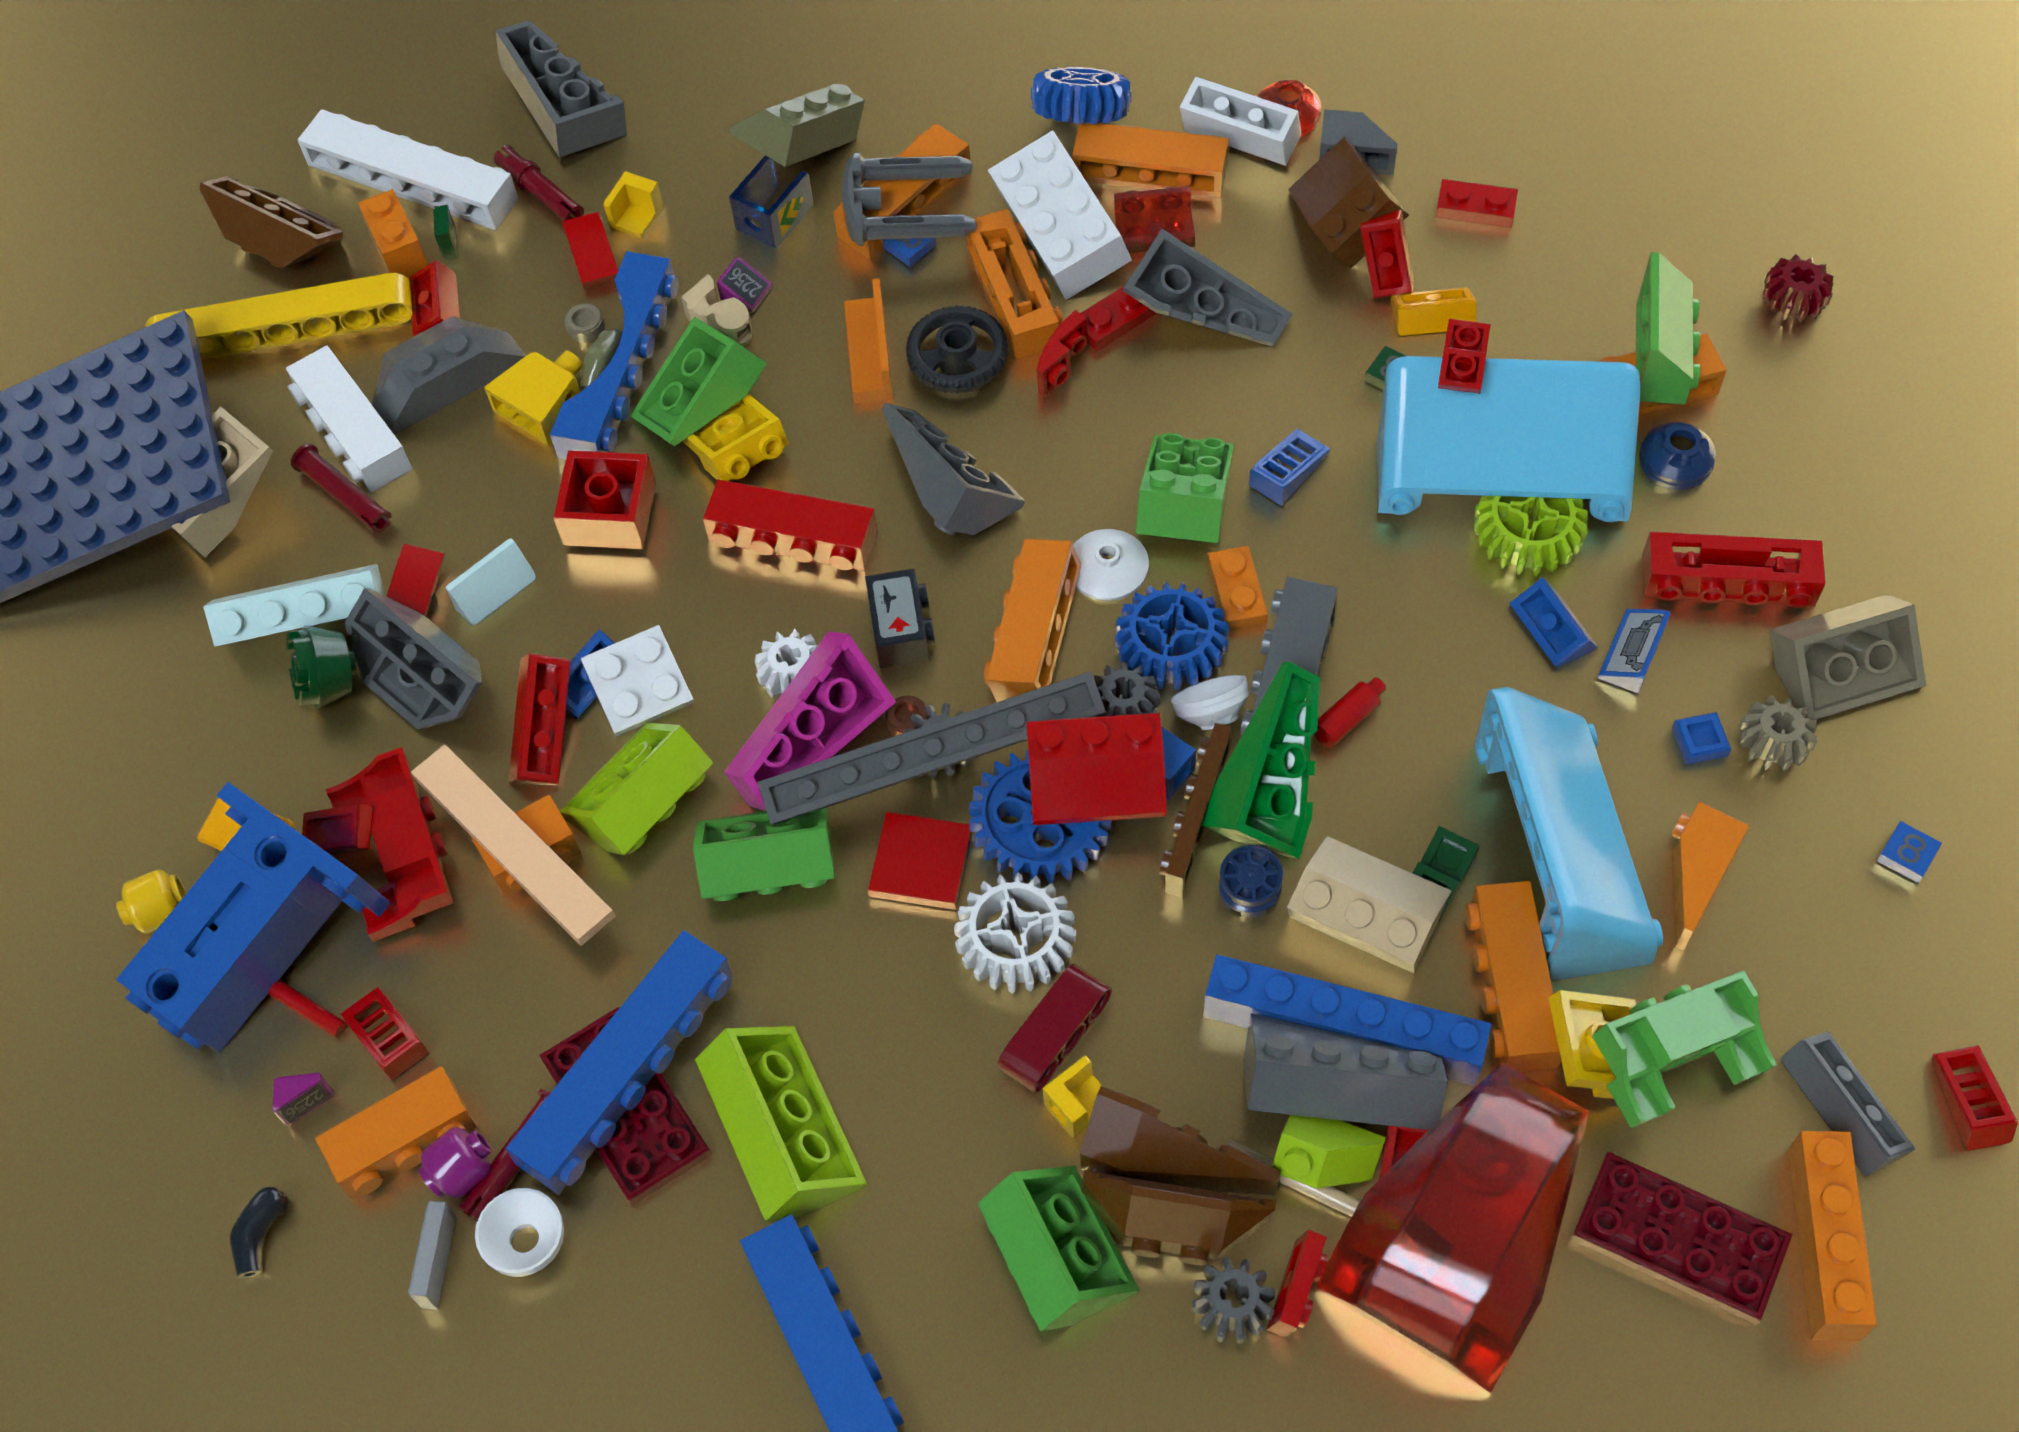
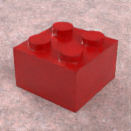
M568 450L553 517L563 545L644 549L656 486L648 454Z

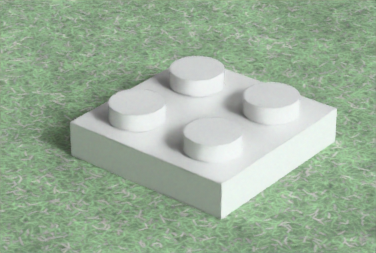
M659 625L581 658L615 737L694 704L693 697Z

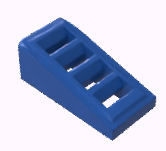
M1296 429L1254 465L1250 470L1249 486L1282 506L1330 453V448L1301 430ZM1297 444L1302 445L1313 453L1311 455L1298 448ZM1291 452L1304 461L1299 462L1288 454ZM1283 461L1294 469L1291 471L1280 463ZM1275 470L1285 477L1282 479L1272 472Z

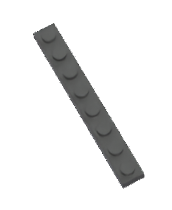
M1090 671L759 781L757 785L771 826L1027 741L1026 722L1099 717L1104 715L1106 711Z

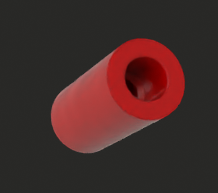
M1374 677L1368 684L1362 681L1358 682L1318 718L1317 731L1313 734L1314 737L1323 746L1333 748L1381 704L1379 696L1386 690L1384 682L1377 677Z

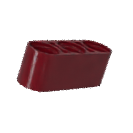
M1071 964L1061 974L1006 1045L997 1062V1068L1033 1093H1039L1104 1010L1111 997L1112 988L1076 964Z

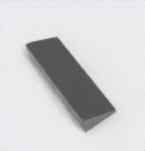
M1827 1031L1802 1039L1782 1056V1063L1831 1131L1851 1132L1854 1161L1865 1176L1883 1169L1915 1150L1914 1145L1830 1032Z

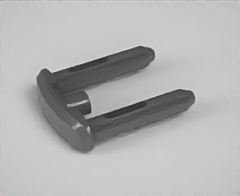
M856 152L847 160L842 183L844 220L851 240L859 246H864L867 240L965 237L975 232L977 228L976 220L964 214L866 217L862 213L865 210H881V187H861L864 181L961 178L972 172V162L961 156L863 158L860 152Z

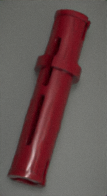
M503 145L501 147L508 154V157H505L499 150L496 151L494 163L511 174L515 185L521 190L527 189L563 221L573 219L570 217V214H573L576 218L584 215V208L545 177L535 162L525 160L510 145Z

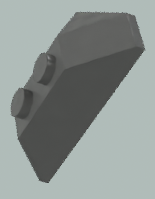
M452 316L384 353L372 406L395 435L487 385L526 355L508 332Z
M364 588L345 621L347 633L352 637L353 651L362 682L416 729L423 730L460 719L482 684L479 661L423 614L372 589Z

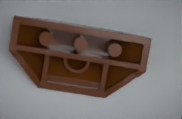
M229 176L200 182V192L224 238L241 246L240 248L245 252L257 254L268 259L273 266L289 268L295 263L311 259L343 239V230H341L337 223L255 186L243 185L237 179Z
M1084 1170L1080 1190L1122 1246L1132 1247L1131 1252L1133 1254L1153 1258L1160 1257V1252L1180 1255V1261L1193 1265H1207L1209 1259L1217 1261L1270 1221L1276 1209V1200L1177 1186Z

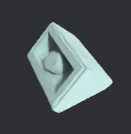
M510 538L449 583L445 588L455 610L471 625L475 626L535 581L536 575L515 541Z

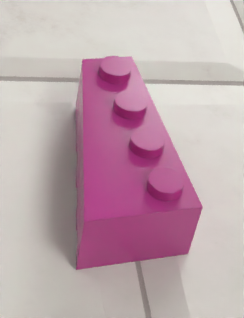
M827 632L724 771L748 806L766 811L757 782L831 758L896 703L849 634Z

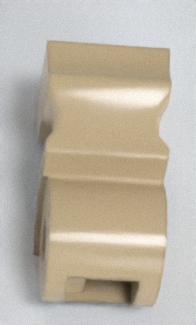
M709 274L681 297L686 319L689 322L696 317L743 347L752 340L753 331L745 304L734 297L718 301L714 280Z

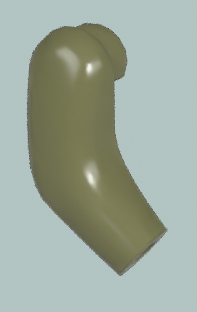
M618 329L603 330L598 335L597 340L586 352L580 386L585 388L589 386L608 366L619 346L622 331Z

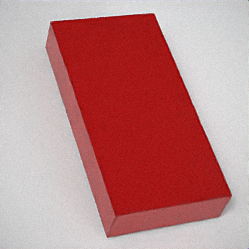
M354 804L305 812L303 814L302 835L330 855L369 850L372 806Z

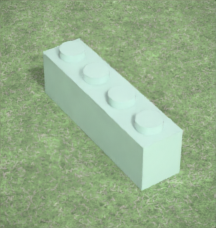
M375 564L213 599L204 605L203 608L215 647L303 628L305 625L312 626L344 619L349 616L364 588L372 589L384 596L385 592L378 565Z

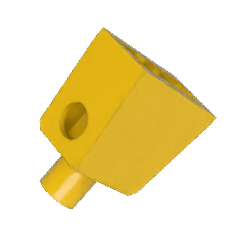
M568 350L555 362L550 361L537 352H533L491 381L484 389L493 412L549 446L552 443L550 433L562 404L580 393L575 375L583 368L580 359Z

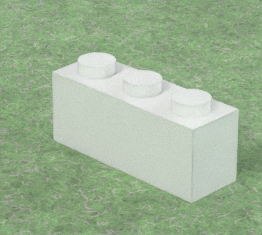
M1196 76L1179 107L1185 132L1229 138V147L1285 166L1301 137L1298 110Z

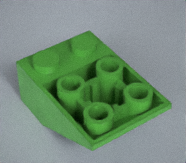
M1176 433L1154 435L1139 489L1136 534L1218 543L1234 444L1225 443L1218 438L1189 439Z

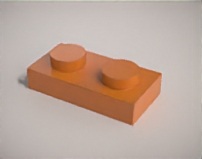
M1249 546L1208 553L1207 562L1219 606L1223 608L1225 622H1227L1229 630L1267 623L1268 612Z

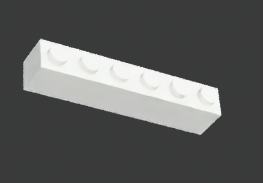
M321 109L297 140L308 166L383 192L393 189L396 196L435 209L434 206L448 205L452 216L493 230H497L518 200L511 174L501 168H493L475 162L469 157H460L443 151L437 146H428L413 141L407 136L381 130L375 125H366L354 121L343 114H334Z

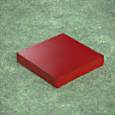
M886 812L869 882V897L956 910L973 833L969 830V824Z

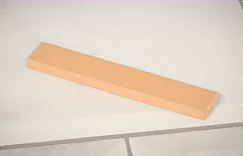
M445 744L411 771L414 779L580 946L616 917L613 910Z

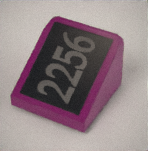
M739 257L733 259L717 281L720 300L734 297L744 303L748 312L752 314L773 287V284Z
M320 1073L277 1077L274 1079L273 1111L285 1125H290L331 1099L334 1090Z

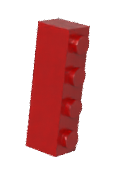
M717 479L703 517L709 542H713L721 547L731 548L734 546L754 550L762 555H782L792 557L804 563L819 562L832 565L841 570L855 569L865 571L878 533L874 508Z

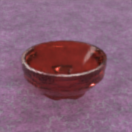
M1297 80L1277 81L1262 89L1257 96L1298 110L1301 137L1314 131L1321 119L1319 96L1309 86ZM1285 91H1292L1299 98L1294 101H1284L1278 95Z

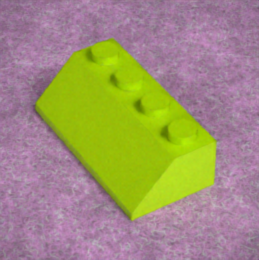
M795 1026L725 1028L695 1059L765 1221L781 1220L791 1214L794 1218H801L859 1191L867 1185Z

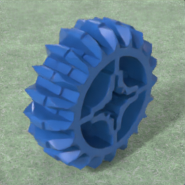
M1067 66L1066 68L1055 67L1054 69H1046L1035 75L1033 87H1031L1032 109L1035 110V113L1046 119H1054L1056 122L1064 121L1068 122V124L1080 123L1082 125L1084 123L1096 124L1118 121L1127 116L1132 97L1130 81L1124 75H1120L1117 72H1109L1106 69H1094V67Z
M1166 581L1160 591L1149 585L1146 590V596L1135 592L1132 604L1124 603L1122 616L1118 617L1116 621L1117 634L1115 635V646L1119 650L1121 664L1125 661L1131 671L1142 665L1143 677L1154 676L1160 691L1165 686V683H1173V687L1178 692L1181 688V682L1187 681L1193 686L1198 683V676L1209 680L1212 675V668H1220L1223 663V655L1228 651L1229 641L1227 638L1229 637V626L1225 622L1223 608H1216L1213 596L1202 599L1203 592L1200 587L1191 593L1187 592V586L1184 581L1178 589H1171V586Z

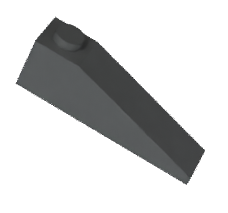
M1163 229L1160 230L1122 289L1123 292L1154 312L1268 346L1275 344L1293 315Z
M889 403L884 404L882 411L923 507L935 519L934 525L938 529L951 535H955L956 532L975 535L1023 507L1026 501L1005 479L995 472H990L989 476H987L983 471L974 466L977 460L975 456L968 451L963 452L956 446L948 444L949 436L918 412Z

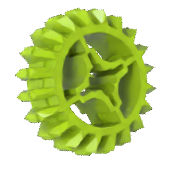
M1481 496L1479 505H1476L1474 531L1476 535H1479V548H1488L1487 555L1489 560L1501 558L1500 564L1502 569L1510 564L1514 565L1518 575L1524 568H1529L1536 577L1541 572L1542 567L1551 574L1557 569L1558 564L1566 567L1571 561L1572 556H1577L1581 551L1583 541L1588 533V511L1583 509V499ZM1530 516L1534 517L1532 529H1528Z

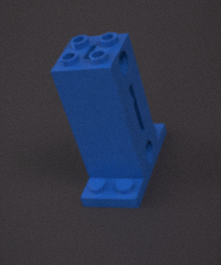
M229 782L225 784L216 796L230 807L225 815L239 824L241 828L116 979L130 990L125 999L146 1014L150 1013L158 1019L157 1023L179 1039L182 1038L198 1050L206 1044L219 1053L269 993L272 985L281 978L342 901L360 914L365 908H368L379 917L391 904L358 874Z

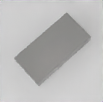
M429 1201V1204L426 1206L408 1291L410 1297L421 1309L438 1310L457 1220V1216L446 1202Z

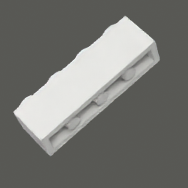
M327 345L286 368L293 382L287 386L292 397L299 406L306 404L309 407L305 411L309 420L318 432L325 429L328 435L324 436L326 443L336 457L344 455L346 461L343 462V465L355 483L362 480L370 493H373L413 470L403 446Z

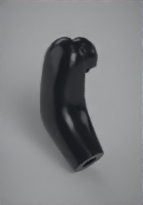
M265 1187L257 1191L244 1207L231 1229L230 1245L238 1278L253 1277L262 1273L263 1243L266 1233L276 1217L284 1215L289 1208V1198L284 1192L279 1191L275 1187Z

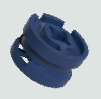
M1256 845L1241 846L1232 850L1224 858L1220 868L1219 894L1224 905L1229 910L1233 909L1240 912L1241 916L1244 917L1262 916L1265 914V911L1275 907L1281 896L1283 868L1279 859L1268 849Z

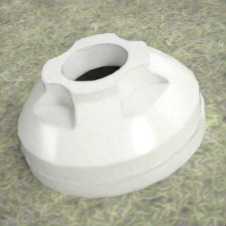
M1228 675L1209 679L1185 688L1175 694L1171 702L1178 717L1186 722L1198 725V727H1201V730L1213 729L1215 723L1224 725L1239 718L1238 713L1243 708L1250 692L1245 676Z
M516 1188L496 1196L481 1212L475 1230L476 1247L483 1260L501 1274L512 1277L531 1275L545 1268L559 1252L564 1237L562 1215L556 1204L544 1193L530 1188ZM524 1228L537 1230L539 1240L532 1250L520 1253L513 1249L512 1241L518 1231Z

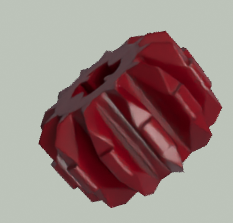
M1797 254L1790 261L1780 258L1775 267H1771L1770 271L1766 274L1763 300L1770 303V312L1781 311L1784 320L1789 316H1795L1800 323L1807 316L1816 319L1822 309H1825L1826 305H1829L1831 301L1834 276L1827 274L1826 264L1815 265L1813 263V256L1808 260H1801Z

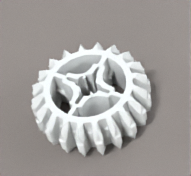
M1019 872L1015 875L1014 882L1006 883V879L1001 874L997 878V886L995 887L983 881L980 885L982 895L969 892L967 896L969 906H960L958 910V917L961 921L954 925L955 936L959 938L955 942L957 953L964 955L962 962L966 970L975 968L974 977L978 982L990 976V987L994 991L1001 985L1002 981L1007 982L1008 991L1012 994L1017 989L1016 983L1025 982V988L1030 992L1034 989V979L1036 978L1048 985L1051 981L1049 970L1062 973L1064 970V961L1062 959H1071L1073 955V946L1070 944L1076 941V929L1072 927L1075 924L1074 913L1066 910L1068 908V901L1064 896L1055 897L1056 888L1052 883L1040 889V879L1037 876L1033 877L1028 884L1023 883V877ZM1018 907L1027 908L1035 912H1025ZM1002 910L998 920L988 923L987 928L982 929L985 922L992 915ZM1010 920L1013 921L1015 930H1018L1021 945H1018L1016 936H1013ZM1050 936L1047 943L1039 951L1029 956V949L1033 945L1043 942V937ZM1006 953L1013 959L1003 958L995 954Z

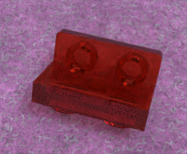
M1169 186L1163 189L1144 191L1130 190L1125 193L1114 194L1115 227L1122 236L1129 253L1147 252L1161 229L1189 247H1195L1191 190L1189 186Z

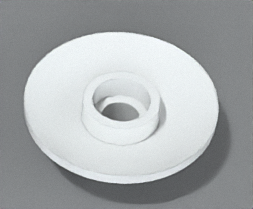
M1101 529L1082 536L1073 544L1081 562L1076 589L1090 598L1102 601L1125 598L1136 592L1147 578L1149 571L1147 551L1142 543L1131 534L1116 529ZM1113 556L1111 559H1103L1102 557Z

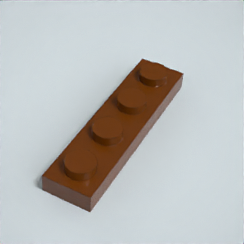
M1215 723L1211 737H1203L1201 740L1196 761L1202 764L1198 775L1190 774L1184 799L1190 801L1186 812L1178 811L1172 830V836L1176 837L1177 840L1173 850H1165L1161 861L1159 875L1165 876V893L1183 897L1205 829L1202 823L1215 783L1225 767L1231 748L1232 727Z

